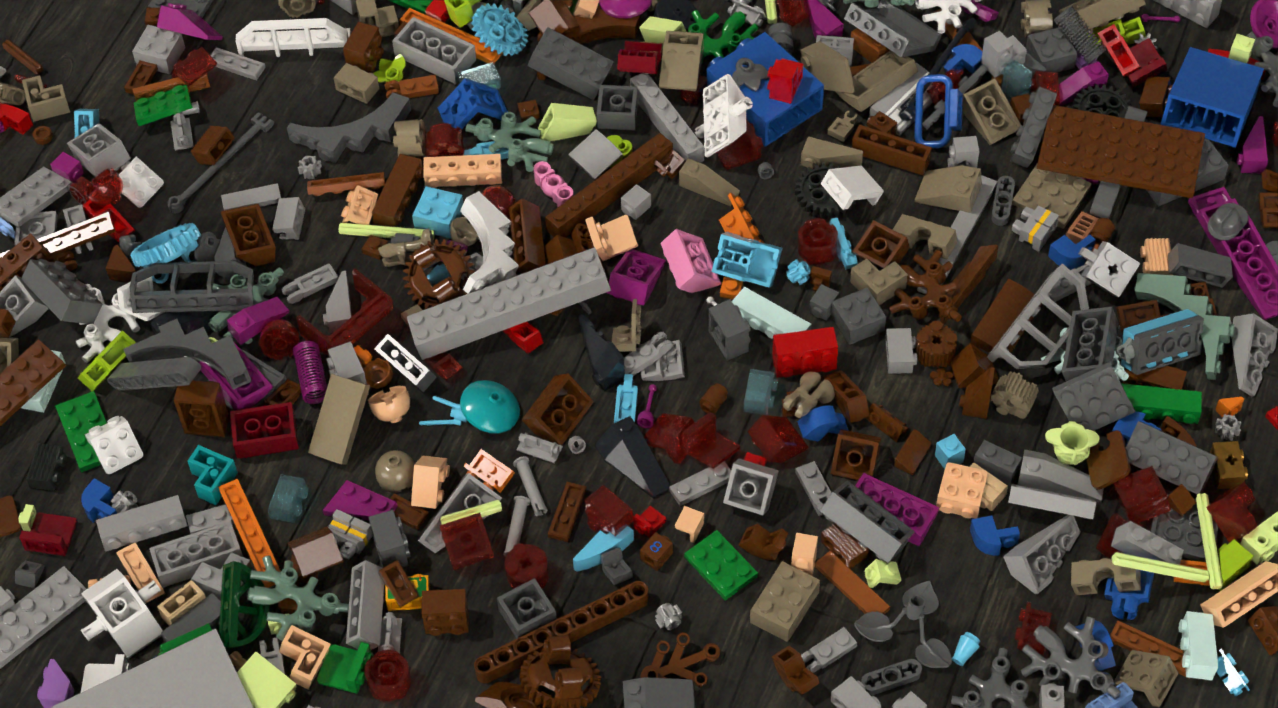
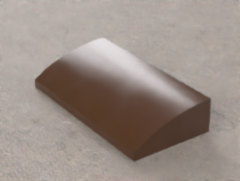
M1008 278L972 333L970 343L990 353L1035 294ZM1032 316L1028 319V320L1030 321V323L1032 322V320H1033V318H1034V317H1032ZM1020 330L1018 332L1020 337L1013 345H1008L1007 349L1010 353H1012L1026 330Z

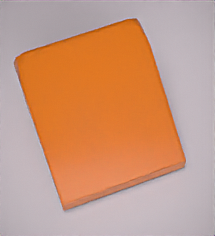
M1244 398L1220 399L1215 410L1222 418L1224 414L1233 416L1241 411Z

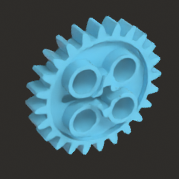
M487 3L486 6L482 5L478 8L472 17L473 21L471 24L474 26L472 30L476 31L475 37L481 38L479 42H484L485 48L491 47V52L497 50L498 55L503 52L504 56H507L508 53L513 56L514 53L518 54L522 51L528 42V35L525 34L527 29L522 28L524 25L514 17L515 12L509 13V8L504 10L502 5L497 8L495 3L492 6Z

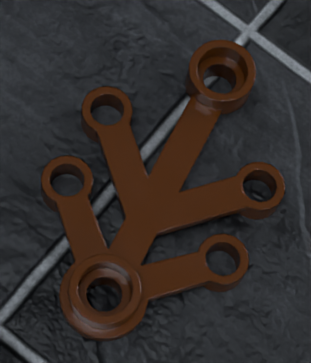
M682 632L676 638L677 644L669 664L660 668L664 655L670 649L667 641H660L657 644V652L652 665L646 666L642 670L640 677L648 678V673L652 672L656 675V678H666L664 676L672 673L684 679L693 680L696 686L702 687L707 682V675L703 672L694 673L684 668L703 660L708 662L716 661L720 655V648L714 643H709L704 646L702 651L680 660L685 646L690 641L689 635ZM683 636L687 639V642L681 643L679 638ZM663 644L667 647V650L661 651L659 646ZM713 648L716 653L710 655L708 649ZM698 676H702L704 678L703 683H699L697 681Z

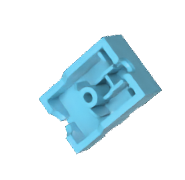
M725 232L720 236L718 244L719 253L714 260L711 272L770 288L774 283L783 248Z

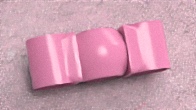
M541 161L534 165L535 183L540 186L546 196L553 198V202L557 203L558 207L574 196L573 189L565 183L563 177L555 174V171L551 169L547 162Z

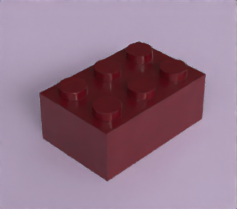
M292 402L230 411L233 447L237 459L299 449Z

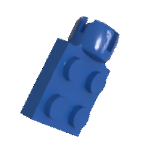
M1141 570V590L1119 592L1114 579H1107L1104 595L1106 599L1112 600L1111 611L1113 616L1123 620L1126 611L1128 612L1127 620H1132L1137 616L1138 606L1144 602L1149 603L1154 578L1153 572Z

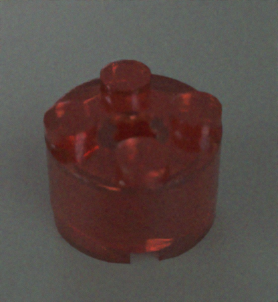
M448 123L431 126L430 131L424 133L426 157L463 156L464 145L461 128L456 126L457 129L453 128Z
M820 218L810 219L800 227L797 249L803 261L807 264H823L834 259L838 238L836 227Z
M521 543L513 547L505 558L506 578L510 587L515 589L534 578L541 589L546 585L549 571L544 550L534 545Z
M382 650L375 653V656L366 662L365 677L368 689L375 699L393 701L406 696L411 685V675L408 662L400 653L394 650Z

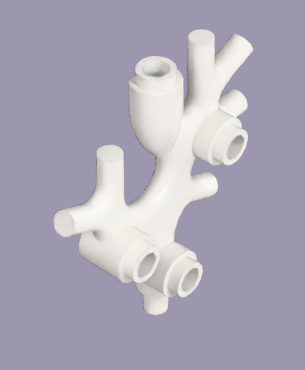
M915 0L918 9L924 10L936 6L942 9L940 12L922 16L924 22L937 21L938 33L941 34L945 33V23L954 24L956 29L962 26L959 19L961 13L960 6L967 8L972 14L978 10L971 0Z
M87 284L86 288L94 293L103 305L94 324H89L85 327V337L76 341L79 348L87 344L92 346L82 357L86 363L105 349L104 341H112L121 332L108 326L111 318L123 317L133 332L140 330L136 322L137 317L119 309L117 293L112 298L113 305L108 306L104 304L101 291L97 288H92L90 284Z

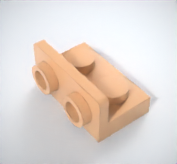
M359 185L356 186L354 191L350 190L346 198L348 206L344 207L341 214L344 217L342 223L351 221L356 224L369 225L378 194Z

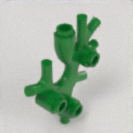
M695 10L692 12V16L696 23L689 26L688 32L704 34L703 63V59L708 55L722 56L724 58L722 50L725 48L731 54L744 39L751 38L753 40L752 34L759 28L754 23L741 35L734 34L746 20L744 13L739 11L732 14L726 20L722 28V36L718 39H712L707 35V29L720 18L719 15L714 13L708 19H703L699 11Z

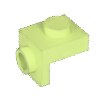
M876 559L865 569V577L870 588H874L878 583L897 585L902 581L897 562L890 561L887 563L886 561Z

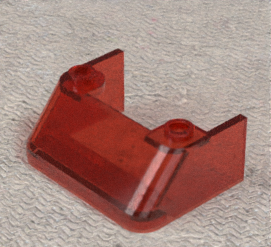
M357 269L352 270L354 286L367 299L362 303L361 309L331 335H324L301 315L297 316L300 335L307 341L317 343L320 351L324 354H329L328 349L351 342L353 345L393 310L392 298Z

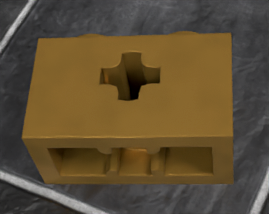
M1238 441L1213 443L1210 453L1218 456L1213 468L1217 489L1242 488L1245 479L1248 478L1247 467L1243 466L1244 453L1239 448Z

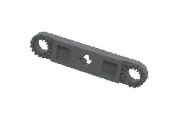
M981 65L969 78L965 76L958 83L960 86L958 90L964 94L988 69ZM942 99L934 106L936 110L922 123L926 130L933 124L932 122L935 123L945 113V102Z

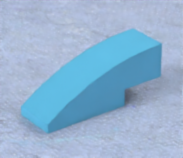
M622 521L607 535L600 530L573 558L574 570L578 572L602 564L601 555L616 548H620L623 551L634 541V530Z

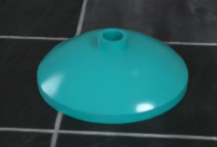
M488 380L473 382L465 388L460 398V407L464 417L470 424L484 432L503 433L510 430L518 421L520 407L516 397L508 388L497 382Z

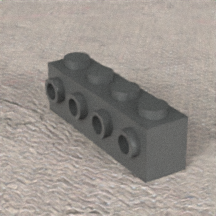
M1039 87L1036 92L1031 93L1028 101L1031 103L1029 109L1026 108L1022 117L1024 119L1023 126L1020 125L1016 136H1019L1018 140L1013 143L1010 150L1012 153L1010 162L1026 168L1032 163L1057 93Z

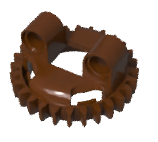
M435 239V245L428 241L425 246L421 244L420 249H414L413 256L409 255L412 262H405L409 269L403 270V272L408 274L403 280L409 281V283L404 285V287L407 289L411 288L407 294L409 296L414 295L412 301L416 302L419 300L418 306L422 307L425 303V309H428L431 306L434 307L467 294L459 287L461 276L464 272L467 274V277L464 276L462 287H464L469 276L476 271L470 270L475 265L474 263H468L472 259L470 255L464 257L467 253L465 249L459 252L461 249L459 244L454 248L455 243L453 241L447 245L445 239H443L442 244H440L438 239ZM442 260L452 278L448 277L432 286L424 270ZM425 296H429V297H432V298H437V299H439V303H438L437 300H431V299H429V298H428V299H425L424 297H425Z
M568 635L547 637L541 652L535 650L533 655L529 654L527 660L523 661L520 671L521 688L524 689V695H529L530 701L535 700L536 706L543 704V708H580V706L586 708L587 704L592 703L599 692L601 684L600 670L596 669V663H591V657L585 658V653L578 655V649L571 652ZM562 663L572 667L559 669L555 673V679L553 680L548 665ZM588 681L587 687L582 690L581 687ZM539 685L553 690L555 698H551L552 695L543 691L540 693L538 691Z

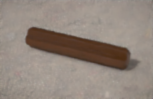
M7 39L2 43L3 49L33 73L39 75L43 72V66L11 40Z

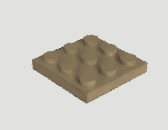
M1036 164L1013 198L1012 205L1023 210L1026 206L1034 210L1037 206L1056 213L1059 215L1057 226L1064 229L1091 189L1092 183L1077 176L1037 169Z

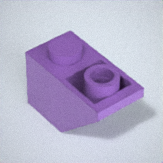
M50 659L48 667H45L43 672V685L39 687L37 693L43 708H51L74 695V689L69 679L55 659Z

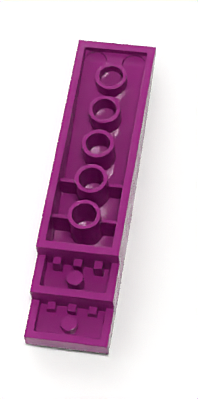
M1225 187L1189 198L1188 203L1218 254L1231 258L1234 279L1262 319L1267 320L1278 316V266L1249 215L1246 225L1234 238L1219 240L1209 233L1208 221L1222 205L1228 203L1239 205L1236 199L1230 198Z

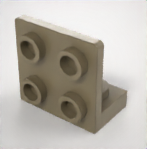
M633 299L632 328L628 326L613 328L612 343L619 351H636V344H640L641 305H637V299Z
M1132 650L1116 676L1114 685L1117 686L1125 682L1132 690L1144 692L1152 706L1160 707L1175 681L1178 671L1169 656Z

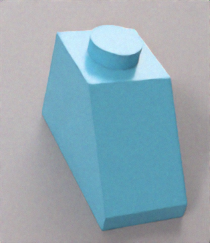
M78 109L74 111L75 138L99 123V109Z

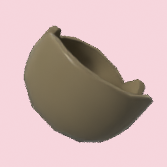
M466 217L456 218L451 222L450 236L454 242L471 246L479 240L477 232L468 223Z

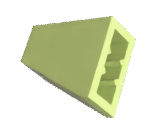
M651 16L639 27L645 42L663 43V45L666 31L687 32L683 22Z
M551 103L538 127V130H541L540 138L547 141H555L590 134L593 127L597 124V117L594 114L593 107Z

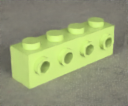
M1278 512L1242 538L1240 545L1254 555L1252 561L1256 565L1262 561H1269L1278 550Z

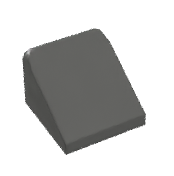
M25 560L15 570V583L35 588L44 570V565Z

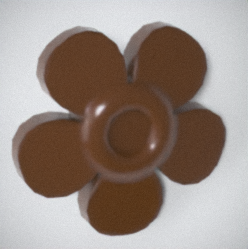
M938 368L937 372L932 371L930 373V378L933 379V383L937 386L941 384L949 386L951 379H953V373H945L944 368Z

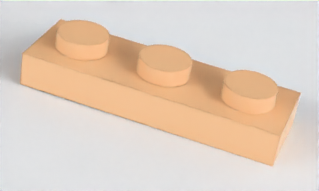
M136 542L116 552L138 591L152 582V580L159 586L161 592L148 599L145 603L164 594L162 586Z

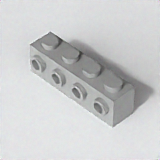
M178 495L96 520L105 552L187 527Z
M367 560L352 567L346 644L358 649L360 643L364 642L368 643L372 650L380 646L385 584L378 574L382 567Z

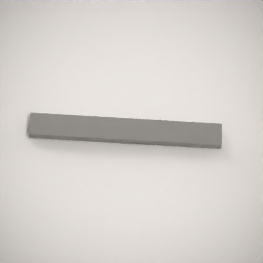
M981 175L982 185L971 213L960 210L951 226L952 229L956 230L957 244L948 259H939L938 263L942 266L948 261L954 265L993 194L998 181ZM950 269L948 272L945 273V274H946V278H947L948 274L950 273L951 269ZM918 287V288H917V291H918V292H921V293H923V294H926V293H927V289H926V288H924V287Z

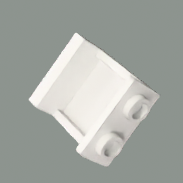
M862 166L829 169L821 182V185L843 210L849 209L853 200L867 199L871 205H876L884 192Z

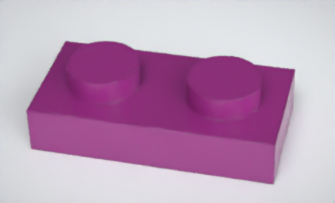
M971 0L978 8L974 14L978 15L980 20L989 22L997 18L999 12ZM960 6L964 12L972 14L967 8Z

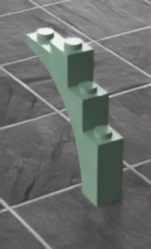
M1138 273L1135 287L1138 300H1157L1158 304L1168 307L1174 312L1189 309L1204 318L1203 333L1199 334V337L1202 340L1206 353V375L1208 380H1216L1217 373L1221 372L1219 354L1223 355L1224 343L1230 342V336L1234 337L1235 324L1231 323V318L1213 316V304L1209 303L1208 296L1190 295L1191 284H1188L1186 276Z

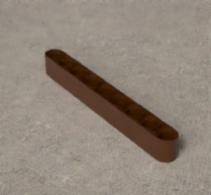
M635 581L477 658L474 662L477 680L485 684L490 683L523 666V661L527 660L529 654L533 655L535 650L541 652L544 643H540V640H546L547 637L568 635L570 643L645 607L649 600L648 586L642 581ZM641 593V594H643V595H641V596H636L635 594ZM619 602L624 603L623 605H616ZM598 612H605L602 615L596 614ZM579 621L586 622L584 624H578ZM561 630L567 631V632H565V633H563V634H562V633H558V632L561 631ZM522 649H527V650H528L527 652H524V653H523V652H519V651L522 650ZM504 658L509 659V660L506 661V662H501V661H500L501 659H504ZM483 668H488V669H489L488 671H485V672L480 671V670L483 669Z

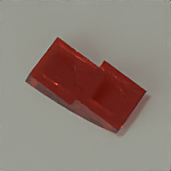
M443 352L423 360L446 381L462 370L461 365L450 353L447 355Z

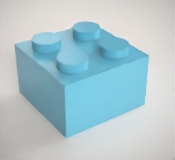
M426 186L412 215L414 228H430L434 230L435 235L451 239V222L462 215L460 212L463 206L462 195Z

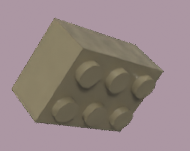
M782 561L750 610V623L788 642L817 597L820 580Z

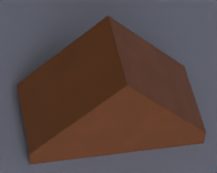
M118 244L115 245L106 266L109 280L131 282L132 274L136 270Z

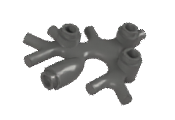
M1250 32L1246 37L1255 39L1252 52L1264 61L1256 62L1254 66L1264 68L1271 75L1265 81V84L1262 85L1261 89L1263 92L1270 91L1276 93L1273 106L1278 107V52L1274 55L1269 51L1274 43L1271 37L1263 36L1257 38L1253 32Z
M1087 616L1082 630L1077 629L1070 622L1064 627V630L1075 637L1082 645V654L1076 660L1068 658L1062 640L1047 626L1040 625L1033 635L1040 644L1051 652L1050 658H1044L1028 644L1022 649L1032 659V663L1021 669L1024 677H1027L1038 670H1042L1044 677L1040 681L1039 686L1050 684L1052 680H1060L1067 673L1070 677L1069 692L1077 693L1080 681L1088 680L1094 689L1101 690L1105 694L1109 693L1115 699L1121 693L1120 690L1113 686L1114 682L1111 675L1106 672H1099L1095 667V660L1106 657L1109 651L1105 642L1096 641L1093 637L1092 632L1095 618ZM1098 646L1101 648L1100 653L1097 652ZM1102 678L1105 679L1104 684L1101 683Z
M1000 648L998 656L992 662L990 679L984 681L975 675H972L969 679V683L979 689L980 695L975 691L966 692L964 697L952 695L951 704L961 706L962 708H992V702L995 699L1003 698L1010 703L1011 708H1028L1025 701L1029 687L1022 680L1014 681L1011 686L1006 683L1005 678L1008 676L1010 662L1007 658L1008 650Z

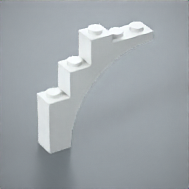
M479 191L466 197L460 212L469 220L477 232L483 251L482 266L469 276L463 288L469 294L482 289L487 284L491 285L494 282L499 283L515 277L519 265L510 258L515 245L507 236L511 221Z

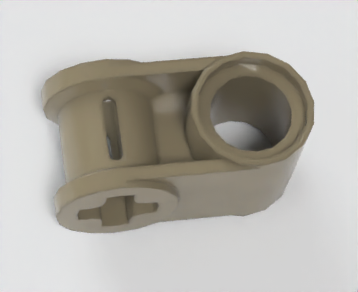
M0 82V103L21 105L25 102L24 90Z

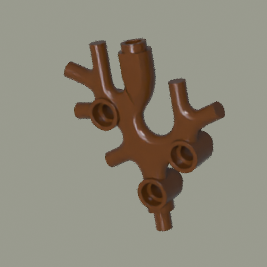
M936 250L929 260H925L919 254L914 256L913 260L926 270V273L923 275H919L909 265L900 266L908 274L906 284L912 287H924L927 289V293L921 298L918 296L911 298L902 289L897 288L894 294L901 299V302L889 307L892 314L901 310H910L913 318L920 320L927 316V309L934 306L938 308L942 317L952 318L956 322L961 320L962 316L958 313V309L954 306L951 297L946 295V293L957 289L955 282L940 285L946 280L945 273L953 268L950 261L946 262L943 266L938 263L943 255L941 251Z

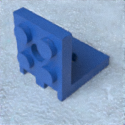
M466 78L438 107L449 135L454 137L478 112L502 120L504 113L508 112L497 89Z

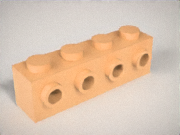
M501 155L424 157L425 187L502 184Z
M1265 561L1200 604L1203 612L1213 614L1214 625L1222 628L1226 627L1278 592V564Z

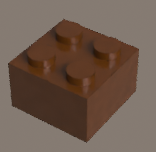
M362 22L356 24L343 47L346 63L357 66L368 73L375 70L376 63L384 52L381 45L382 37L379 33V27Z
M465 589L422 591V619L425 634L438 636L445 633L460 635L469 632V608Z

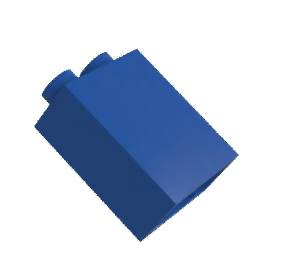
M764 32L753 40L751 38L744 39L737 46L736 50L726 57L719 56L714 58L706 69L707 87L726 74L732 77V74L736 71V63L741 58H748L754 64H761L767 71L770 66L774 65L776 59L781 60L783 58L795 62L798 61ZM804 66L803 78L791 104L769 98L770 90H767V85L770 78L761 79L760 86L756 92L745 84L739 87L744 96L750 98L753 103L750 104L753 105L752 108L746 110V129L765 147L823 109L824 84Z
M1190 47L1169 93L1161 125L1205 133V139L1236 148L1254 103L1264 68Z

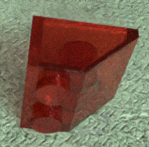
M762 415L747 431L752 437V442L763 452V457L768 462L783 463L809 448L787 417Z

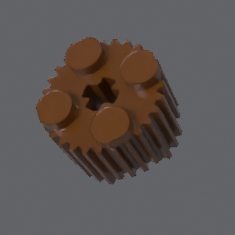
M933 321L929 326L925 325V328L922 327L919 333H917L915 346L918 362H921V365L924 364V367L932 365L933 367L937 366V368L939 366L946 368L947 365H950L951 360L955 357L957 347V335L954 333V330L951 331V328H948L947 325L944 326L941 321Z

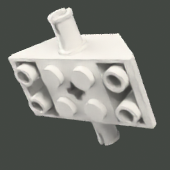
M729 74L703 89L704 124L695 128V134L698 138H704L705 157H709L731 144L747 131L746 110L752 108L753 105L750 104L753 103L750 98L744 96Z
M118 569L114 570L81 593L97 615V620L81 629V632L89 642L90 639L102 631L108 630L128 659L162 636L161 632L163 630L145 605L148 599L161 592L159 586L152 580V582L139 591L134 590L125 576Z

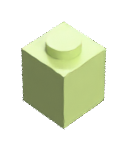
M1237 34L1232 44L1229 58L1248 63L1255 39Z

